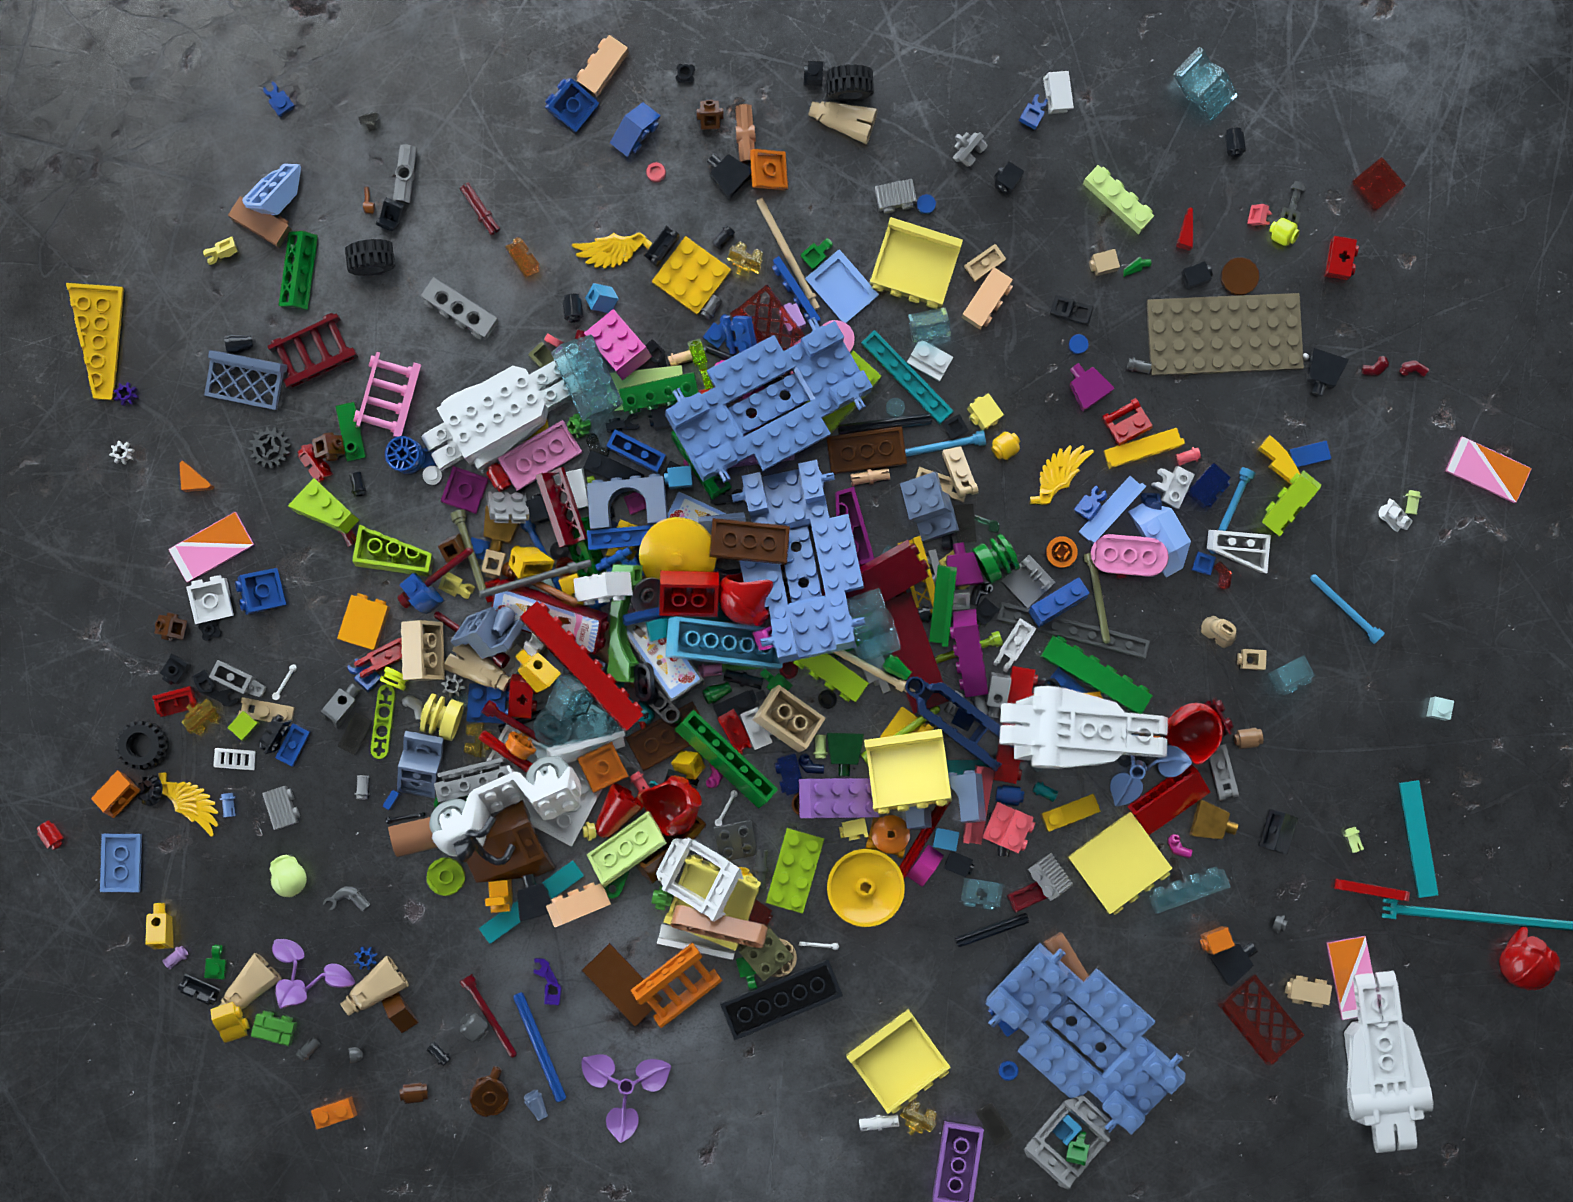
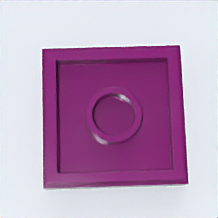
M453 466L440 502L477 515L490 479Z

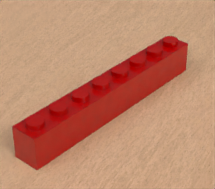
M536 601L519 619L626 732L643 716L641 712L643 710L636 701L632 703L628 698L630 696L623 687L619 689L615 685V682H617L610 673L606 675L601 670L603 668L601 663L597 659L592 660L588 656L590 652L584 645L579 646L575 642L577 638L569 630L566 632L561 627L563 623L556 616L553 618L548 613L550 609L543 602L539 603Z

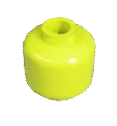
M1281 218L1277 222L1274 221L1269 230L1272 233V240L1284 246L1294 244L1299 235L1297 224L1285 218Z

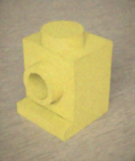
M865 818L842 822V826L839 827L841 838L849 837V841L860 839V834H864V838L869 837Z

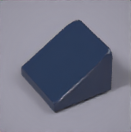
M958 708L951 723L969 731L974 719Z

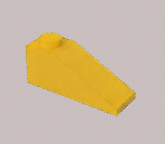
M1091 794L1040 813L1046 832H1049L1101 811L1095 795Z

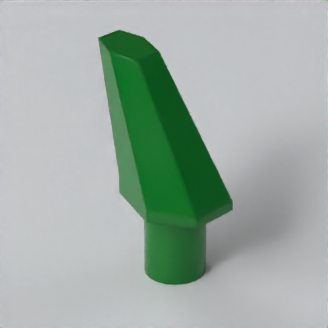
M1138 257L1123 270V276L1141 271L1142 267L1151 266V259L1142 260L1141 257Z

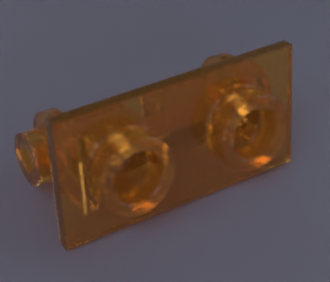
M517 237L513 240V243L505 246L525 277L539 272V262H537L532 253H526L529 249L523 239Z

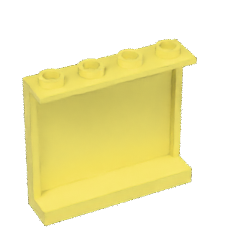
M890 217L869 284L876 291L883 292V290H886L895 297H901L902 295L908 297V300L914 303L921 301L927 303L926 306L930 308H942L963 240Z
M942 729L864 740L867 751L873 809L875 812L886 814L893 809L907 811L909 807L917 806L918 809L929 807V804L944 806L952 801Z
M1132 812L1125 814L1067 857L1107 910L1106 912L1108 914L1113 913L1114 915L1124 909L1122 905L1126 902L1132 903L1138 899V894L1141 891L1147 892L1153 888L1156 880L1160 878L1162 881L1170 875L1169 871L1173 869Z
M689 854L684 861L686 863L679 884L706 899L721 868L712 862L703 860V857L699 855ZM743 875V879L738 880L723 909V912L726 914L725 916L749 920L761 886V882L757 881V878ZM674 896L664 923L671 924L675 906L694 907ZM691 933L704 939H707L709 941H712L714 943H717L719 945H722L724 947H727L729 949H732L734 951H736V949L740 945L738 943H733L721 939Z
M909 1009L846 1055L884 1107L887 1114L890 1112L894 1114L902 1108L901 1104L906 1100L910 1102L918 1096V1091L922 1088L924 1091L934 1084L932 1082L937 1077L943 1078L949 1073L948 1069L951 1068Z

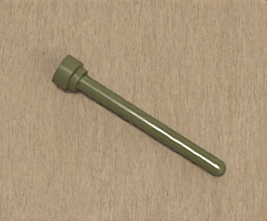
M461 509L450 514L452 522L459 528L465 549L468 547L473 549L465 525L467 519L465 510ZM473 549V553L468 559L478 589L481 591L486 589Z
M1091 553L1083 555L1084 561L1090 567L1102 639L1105 644H1108L1110 642V635L1098 568L1092 561Z

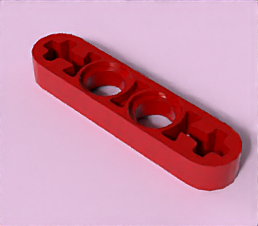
M1340 879L1335 881L1334 889L1409 902L1410 892Z

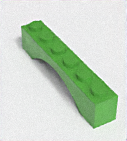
M613 564L611 572H630L633 591L634 587L642 581L643 565ZM631 595L625 596V600L613 601V598H611V608L609 611L611 618L608 631L610 642L608 647L609 665L607 667V674L610 673L619 682H634V667L638 664L629 644L627 626L624 625L622 616L628 614Z

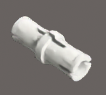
M898 1114L889 1116L876 1115L873 1118L859 1119L861 1132L877 1129L882 1131L884 1128L899 1127Z

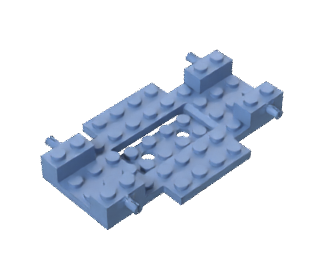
M815 317L808 320L813 331L801 338L800 343L783 351L775 335L708 369L707 374L715 388L703 394L698 392L691 397L685 398L680 388L677 391H673L678 402L666 409L665 416L702 481L718 473L723 483L730 480L731 478L726 469L752 455L756 458L762 471H765L830 436L831 433L822 419L825 416L852 402H855L858 410L866 407L861 397L869 394L873 386L864 370H859L843 342L844 335L835 321L826 326H819ZM793 371V374L727 408L726 405L787 372ZM781 391H788L791 395L790 399L782 400L779 396ZM808 400L810 401V402L806 403L805 405H803V406H801V407H799V408H797V409H795V410L789 412L788 414H786V415H784V416H782V417H780V418L774 420L773 422H771V423H769V424H767V425H765V426H763V427L757 429L756 431H754V432H752V433H750V434H748V435H746V436H743L744 434H746V433H748V432H750V431H752V430L758 428L759 426H761V425H763V424H765V423H767V422H769V421L775 419L776 417H778V416H780V415H782V414H784V413H786V412L792 410L793 408H795V407H797V406H799V405H801V404L807 402ZM749 408L757 411L755 418L747 417L746 411Z
M817 460L799 463V469L762 477L761 472L742 476L743 492L732 494L733 502L745 500L751 522L790 526L787 564L784 567L792 603L787 601L780 564L740 560L744 582L766 579L773 582V589L765 602V609H769L772 637L760 639L762 647L774 645L780 664L855 648L854 627L866 625L864 617L852 619L845 592L864 588L849 515L829 517L823 487L824 482L835 480L833 472L822 475ZM808 526L812 527L825 596H822ZM795 542L802 545L801 550L798 552L791 550V545ZM800 579H808L809 585L806 588H801L798 585Z
M1039 943L987 997L986 1005L995 1013V1016L988 1023L995 1028L1002 1020L1014 1030L1019 1027L1029 1036L1018 1048V1052L1070 1099L1083 1096L1089 1090L1103 1103L1102 1109L1112 1118L1105 1125L1106 1130L1111 1132L1119 1125L1132 1135L1145 1122V1116L1168 1093L1172 1095L1185 1082V1072L1177 1066L1183 1059L1181 1056L1179 1057V1054H1176L1170 1060L1143 1036L1155 1023V1020L1096 968L1083 982L1060 961L1066 955L1062 949H1059L1053 955ZM1069 1016H1074L1078 1022L1076 1025L1070 1026L1067 1024L1066 1019ZM1048 1020L1054 1028L1058 1029L1062 1034H1064L1069 1041L1073 1042L1081 1050L1083 1054L1087 1055L1091 1060H1093L1098 1067L1102 1068L1104 1071H1098L1093 1065H1091L1083 1056H1081L1054 1030H1052L1047 1025L1046 1021ZM1098 1042H1103L1107 1048L1105 1051L1099 1052L1096 1050L1095 1045Z

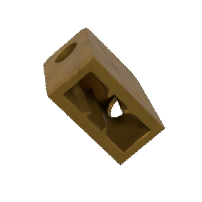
M486 506L483 536L491 540L489 550L501 552L503 543L512 544L520 524L512 523L511 520H508V523H495L494 520L490 519L489 509Z
M1199 800L1189 835L1223 839L1225 832L1235 835L1238 824L1228 821L1229 812L1204 800Z

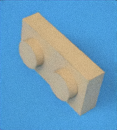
M994 244L965 264L964 267L976 282L989 273L993 267L996 268L1006 261V258L997 245Z

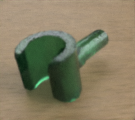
M975 515L974 519L989 525L988 531L999 532L1000 525L997 521Z

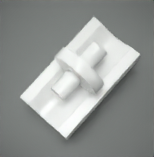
M1389 499L1388 504L1382 506L1379 510V517L1397 532L1400 528L1408 530L1412 523L1411 518L1392 499Z

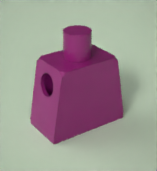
M1078 363L1070 369L1076 379L1071 381L1069 385L1083 412L1115 389L1094 367L1085 372Z
M964 542L953 544L954 555L946 557V566L957 567L955 587L982 584L983 578L975 553H966Z

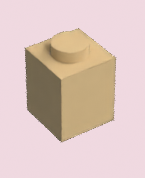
M1115 249L1093 254L1091 261H1089L1091 271H1095L1096 276L1115 272L1120 268Z

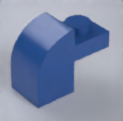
M416 572L400 584L401 588L410 598L408 601L421 613H431L444 602V599L433 586L427 587Z

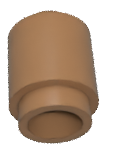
M1256 728L1237 730L1236 734H1234L1235 746H1238L1239 749L1259 747V745L1263 744L1262 730Z

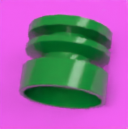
M1001 533L996 536L997 542L993 538L989 540L991 549H988L984 543L972 549L980 570L990 584L1002 579V568L1008 575L1012 573L1010 566L1014 571L1020 569L1017 555L1012 545Z

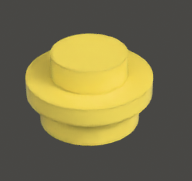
M585 822V826H582L583 837H587L588 841L596 838V829L594 823Z

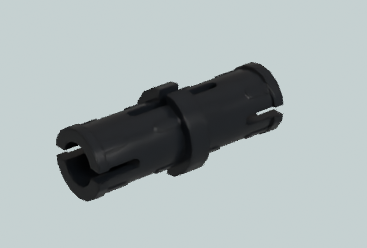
M729 669L725 670L726 673H724L723 681L737 683L741 687L745 685L761 690L764 678L748 675L744 671L740 673Z

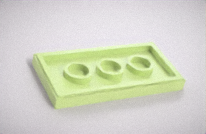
M682 365L635 370L623 381L616 372L606 373L610 411L623 410L619 393L620 388L682 375ZM661 403V404H658V405H659V406H666V403Z
M647 811L588 853L587 857L601 885L606 887L664 846L666 841L652 814Z

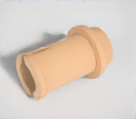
M690 350L674 355L671 353V356H668L670 366L693 361Z

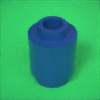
M997 786L995 801L1013 806H1019V802L1023 803L1024 791H1021V787Z

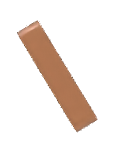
M682 905L675 906L670 924L678 930L755 948H763L768 930L762 924L725 915L716 921H712L707 915L699 912L697 909Z

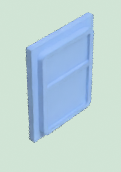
M840 249L805 278L836 316L845 323L855 317L857 313L879 296Z

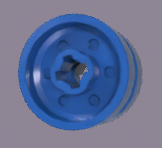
M399 436L388 443L385 450V458L393 469L404 474H412L420 470L424 464L425 452L421 444L406 436Z

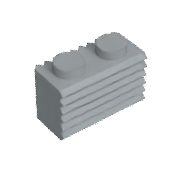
M912 179L875 186L879 212L884 211L885 214L895 211V208L900 207L903 210L913 208V205L917 203Z
M282 786L262 793L274 830L299 823L300 813L298 808L293 806L292 800H294V795L291 788L288 789L287 786Z
M1052 853L1046 855L1028 869L1032 878L1038 882L1043 894L1050 901L1060 896L1073 885V882L1066 875L1060 863H1057Z

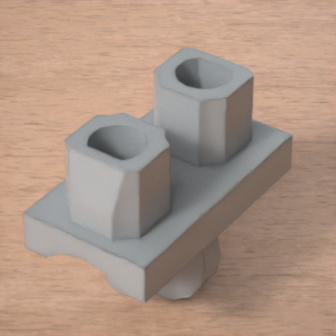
M967 132L963 136L957 134L955 136L957 143L954 147L959 151L952 158L956 162H962L966 166H971L976 160L970 153L973 148L978 153H982L987 148V144L982 139L984 135L981 132L978 134L974 132L971 137Z

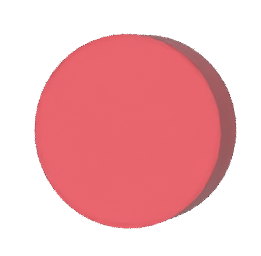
M654 162L647 167L646 173L652 182H660L665 178L666 171L661 163Z
M548 333L544 338L546 342L559 349L564 343Z

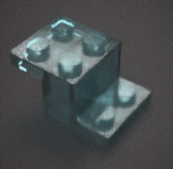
M1200 47L1173 73L1185 97L1200 105L1207 118L1212 121L1238 95L1226 70L1210 62L1206 52Z
M879 588L847 599L852 619L864 617L866 625L854 627V637L859 642L864 661L901 649L892 615L885 607Z

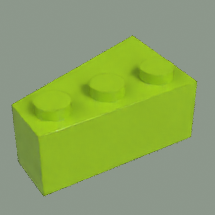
M1304 470L1300 475L1296 473L1289 481L1292 483L1289 488L1284 487L1277 495L1279 499L1276 503L1272 501L1265 509L1267 513L1262 523L1278 536L1283 534L1284 529L1290 522H1293L1296 515L1308 504L1321 487V484Z
M315 478L288 505L297 514L323 523L345 534L359 521L351 511Z

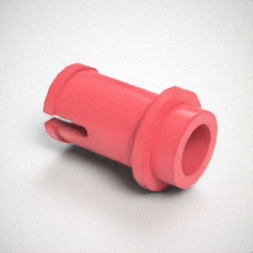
M1192 447V450L1176 454L1178 465L1181 466L1192 461L1198 462V459H1201V454L1198 448Z
M637 771L629 777L631 779L630 783L633 782L639 792L643 790L642 787L644 789L650 788L643 778L644 774Z

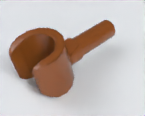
M364 187L365 199L363 209L365 213L373 214L375 203L369 202V187Z

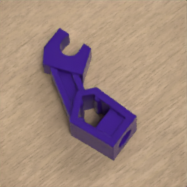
M534 958V963L538 962L542 967L540 970L534 969L533 973L545 977L548 982L545 985L544 1004L560 1005L562 985L559 984L549 966L550 962L543 958ZM550 984L557 987L558 994H549Z

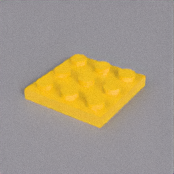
M685 236L654 277L652 283L698 316L701 308L705 307L711 296L714 295L731 272V268Z

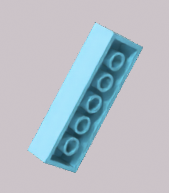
M683 617L668 619L665 657L765 669H780L783 663L780 664L775 647L760 651L758 649L753 632L765 627Z

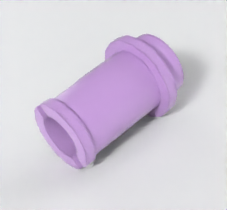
M183 946L176 947L175 951L162 961L171 970L181 960H186V956L189 954Z

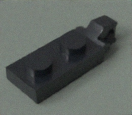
M753 689L747 690L713 705L717 717L732 709L739 716L759 706L758 701L767 696L764 690L754 693Z

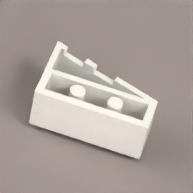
M1209 530L1207 549L1260 573H1267L1271 535Z
M603 572L602 575L594 574L592 576L575 578V598L578 602H584V605H593L596 600H598V603L610 602V598H613V601L625 600V596L632 595L630 572Z

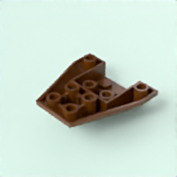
M523 800L503 808L494 816L496 821L490 832L486 835L485 843L482 846L491 855L501 858L509 844H512L516 849L510 860L504 865L497 866L484 860L475 850L472 857L467 861L476 883L520 879L530 874L538 877L555 869L548 852H544L530 821L531 816Z

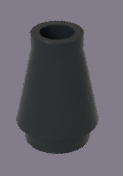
M229 335V337H224L226 352L235 353L245 348L253 347L251 335Z

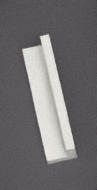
M617 727L546 748L547 755L560 757L566 763L577 761V757L611 741L615 749L625 746L623 739L625 732L622 728Z
M661 925L657 944L684 949L693 942L700 953L734 959L735 951L689 932L675 929L671 925Z

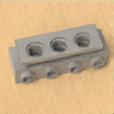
M504 758L437 773L438 777L443 780L434 783L438 802L442 803L446 800L469 796L474 789L510 774L507 766L502 765L505 762ZM499 766L498 770L484 772L485 769ZM480 771L478 775L465 777V774ZM460 775L462 776V779L449 782L446 781V779L457 777Z

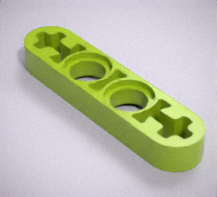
M388 684L382 685L377 694L371 742V754L377 759L386 758L390 749L396 690ZM386 688H389V691L392 692V695H388L387 699L388 702L391 701V705L380 704L381 700L385 701V695L382 694V691H386ZM382 707H388L390 710V714L386 718L381 717L379 714ZM380 726L387 728L388 732L384 737H380L377 734V729ZM376 738L380 740L387 739L386 743L382 742V748L385 749V752L381 753V756H378V752H375V748H379L380 742H376Z

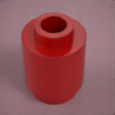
M496 462L488 467L486 474L495 489L502 492L512 486L501 464Z
M50 820L36 828L38 831L37 835L47 849L52 848V850H55L63 844L61 841L64 840V837Z

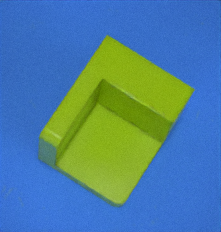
M242 711L227 728L240 740L246 741L260 723L255 721L245 711Z

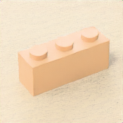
M610 35L607 39H602L597 53H593L589 57L587 67L581 69L576 77L577 83L596 98L629 53L627 46Z
M993 267L961 318L980 330L983 325L987 327L992 320L990 315L993 310L998 311L1002 305L1001 298L1003 295L1008 296L1013 286L1011 283L1013 279Z
M592 882L583 886L584 890L581 892L575 889L568 892V897L563 898L561 895L551 899L552 903L547 905L546 908L554 928L610 905L604 886L601 883L595 885Z

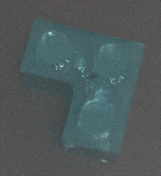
M1305 655L1267 673L1277 694L1283 692L1284 695L1296 691L1299 684L1302 687L1312 682L1310 678L1315 676Z
M571 673L559 676L555 680V685L548 696L545 708L559 721L587 714L593 698L585 691L586 687Z

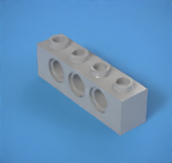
M434 277L421 295L422 299L425 300L423 304L431 309L434 307L439 309L440 315L446 319L453 318L456 320L455 324L462 329H470L472 331L471 335L479 340L481 338L487 340L499 322L495 316ZM446 296L448 301L445 304H439L438 300L440 297ZM462 306L464 307L463 312L459 315L455 314V308ZM474 316L480 318L476 325L470 324V320Z

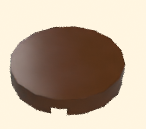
M1243 257L1228 261L1221 272V283L1229 293L1237 296L1246 295L1253 291L1259 281L1258 268L1250 259Z
M487 1078L474 1085L469 1099L472 1109L477 1114L488 1117L491 1115L496 1116L504 1111L508 1104L509 1095L506 1086L501 1081Z

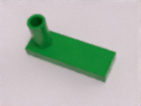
M355 402L335 406L347 462L365 459L366 453L360 427H355L357 422L353 421L357 410Z

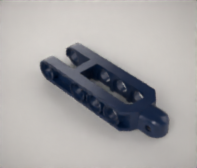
M919 677L909 678L905 683V689L909 695L916 699L918 714L936 728L942 729L944 734L997 772L1002 763L992 758L977 743L987 730L1000 739V725L943 682L928 684ZM933 693L941 694L980 724L969 739L927 708L926 702Z

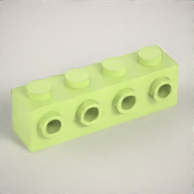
M1097 165L1085 178L1083 185L1135 232L1140 234L1154 217L1153 211L1147 205L1143 206L1134 193L1127 192L1124 189L1123 183L1117 179L1114 180L1105 167L1101 168Z

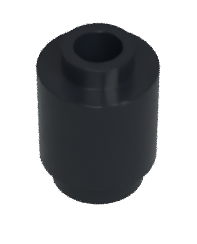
M1239 127L1226 130L1227 154L1232 157L1242 156L1246 151L1244 132Z
M576 293L565 295L563 300L564 319L569 320V323L579 322L583 318L582 300L579 298V294Z

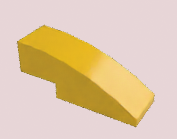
M1269 435L1257 450L1272 460V463L1268 466L1272 471L1289 484H1292L1289 481L1296 473L1300 475V472L1288 452Z

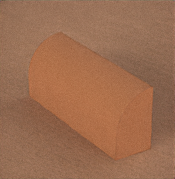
M430 817L388 827L396 857L438 848L432 839V832L429 826Z
M1059 932L1043 942L1053 955L1059 949H1062L1066 955L1060 961L1083 982L1089 977L1063 933Z

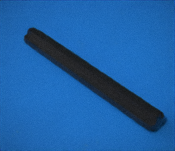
M928 413L838 425V433L842 435L900 426L903 428L927 425L932 423V416Z

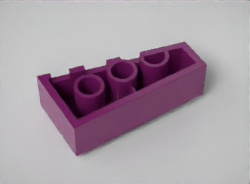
M851 487L835 492L836 516L849 515L859 566H863L875 559L855 488Z
M976 609L953 612V627H950L951 638L956 640V645H953L954 655L959 657V662H956L957 673L962 675V679H959L960 690H964L965 697L988 694V683L983 661L982 645L980 644Z

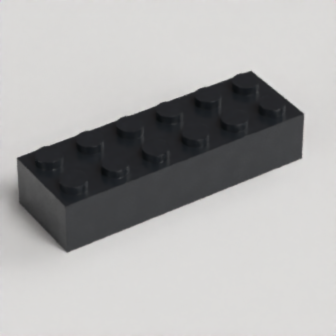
M826 959L721 1002L720 1006L735 1041L840 998L843 994L830 962Z

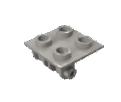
M1030 555L1020 562L1019 570H1012L1011 574L1001 580L1027 608L1055 583Z

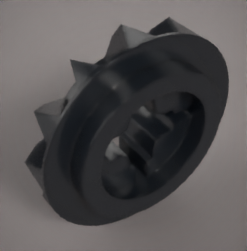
M154 775L143 777L142 782L138 783L140 786L138 799L142 800L141 802L144 805L153 806L159 802L162 796V783Z

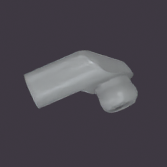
M407 695L402 699L403 706L412 708L415 713V719L420 720L423 711L422 701L413 695Z

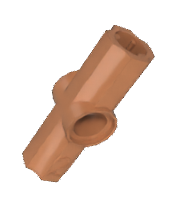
M742 104L736 106L735 110L739 160L744 164H751L750 150L755 149L754 142H756L755 125H753L752 105Z

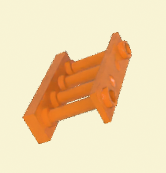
M693 942L631 989L640 1005L647 1001L654 1009L656 1014L653 1017L660 1028L670 1023L680 1013L723 981L715 969L708 972L699 961L703 956ZM692 965L702 975V978L694 984L684 973ZM677 977L687 988L679 996L668 985ZM661 989L672 1000L663 1008L653 997Z

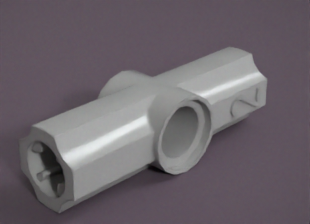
M406 144L400 145L393 200L402 204H410L417 147ZM403 171H409L408 177H400Z

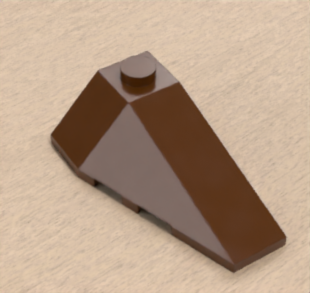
M697 816L693 826L683 834L667 836L662 833L666 844L635 866L653 884L658 880L656 872L672 840L678 838H691L695 840L706 826V823Z

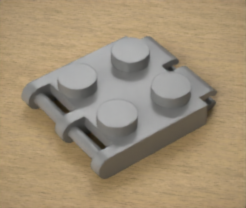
M487 491L490 519L494 520L495 523H508V520H511L512 523L526 524L525 520H529V509L525 502L527 501L526 493L515 492L509 494V492H504L503 494L501 492L491 493Z

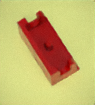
M191 686L152 696L157 715H160V717L199 708L194 687Z
M734 709L717 718L732 746L740 754L743 753L744 748L748 747L750 749L752 747L750 737Z

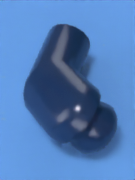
M808 754L800 755L799 765L806 773L824 774V764H814Z

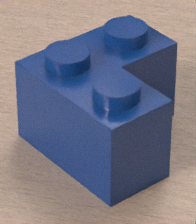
M642 102L624 116L610 144L627 157L633 152L636 154L642 147L641 141L648 136L649 132L653 133L659 126L657 122L660 115Z

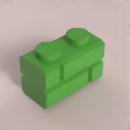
M263 1010V1013L256 1015L251 1037L290 1046L293 1042L297 1022L293 1021V1017L282 1015L281 1018L274 1016L273 1012Z

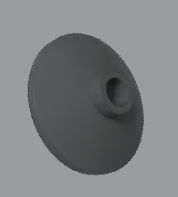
M646 578L634 587L630 601L636 611L659 607L660 580L657 578Z

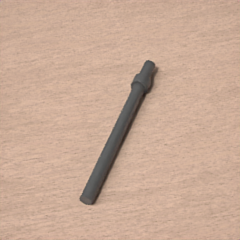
M588 559L578 563H567V566L481 590L479 595L480 598H485L567 573L570 575L578 573V570L591 567V561Z

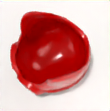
M742 573L724 577L720 581L718 597L722 611L729 619L736 623L761 626L770 616L769 610L765 609V602L773 589V582L767 579L744 582Z
M1201 703L1187 704L1177 709L1168 718V735L1165 738L1169 745L1182 749L1192 758L1193 763L1201 765L1220 746L1224 735V723L1221 716L1210 706Z
M676 775L669 777L667 781L641 790L637 796L645 811H649L652 814L661 833L667 836L680 835L687 832L695 823L702 804L699 792L690 785L689 780Z
M1520 927L1511 937L1500 956V969L1508 982L1518 988L1525 990L1542 989L1551 983L1556 972L1560 969V959L1557 953L1552 951L1543 940L1533 936L1528 937L1527 927Z

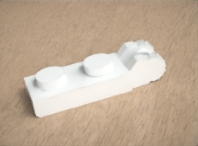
M1020 618L999 650L1000 653L993 662V665L997 666L1001 662L1003 655H1007L1010 659L1003 667V671L1007 673L1036 628Z

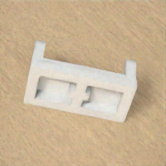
M1069 71L1049 72L1043 78L1046 99H1048V114L1068 112L1067 110L1074 108Z

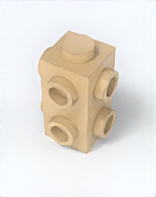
M1296 975V979L1290 978V982L1286 983L1285 993L1288 994V998L1293 999L1292 1003L1304 1004V1001L1312 1002L1311 1006L1323 1008L1324 1004L1329 1005L1332 986L1327 985L1326 980L1315 979V982H1310L1308 977Z

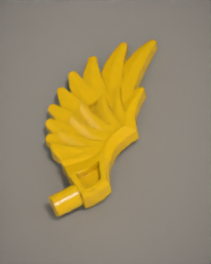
M639 232L627 237L613 233L604 238H595V242L574 243L572 247L583 251L576 253L577 257L590 258L585 261L586 265L596 263L594 265L595 268L603 265L602 267L605 269L610 264L614 268L617 263L619 266H621L623 261L627 263L628 259H631L633 253H636L642 245L648 249L652 242Z
M1069 445L1064 453L1063 449H1059L1057 458L1056 454H1052L1051 462L1047 459L1046 465L1042 467L1043 472H1040L1039 496L1030 497V504H1050L1053 496L1059 490L1069 488L1073 477L1080 472L1077 468L1094 451L1089 450L1080 454L1084 449L1082 445L1070 454L1072 446Z
M158 773L162 783V794L173 802L175 812L185 815L192 823L195 820L211 837L214 836L210 823L215 827H218V823L210 813L218 814L219 812L210 806L216 804L214 801L208 800L210 795L203 794L204 789H197L198 785H192L191 782H181L179 784L177 782H166V773Z

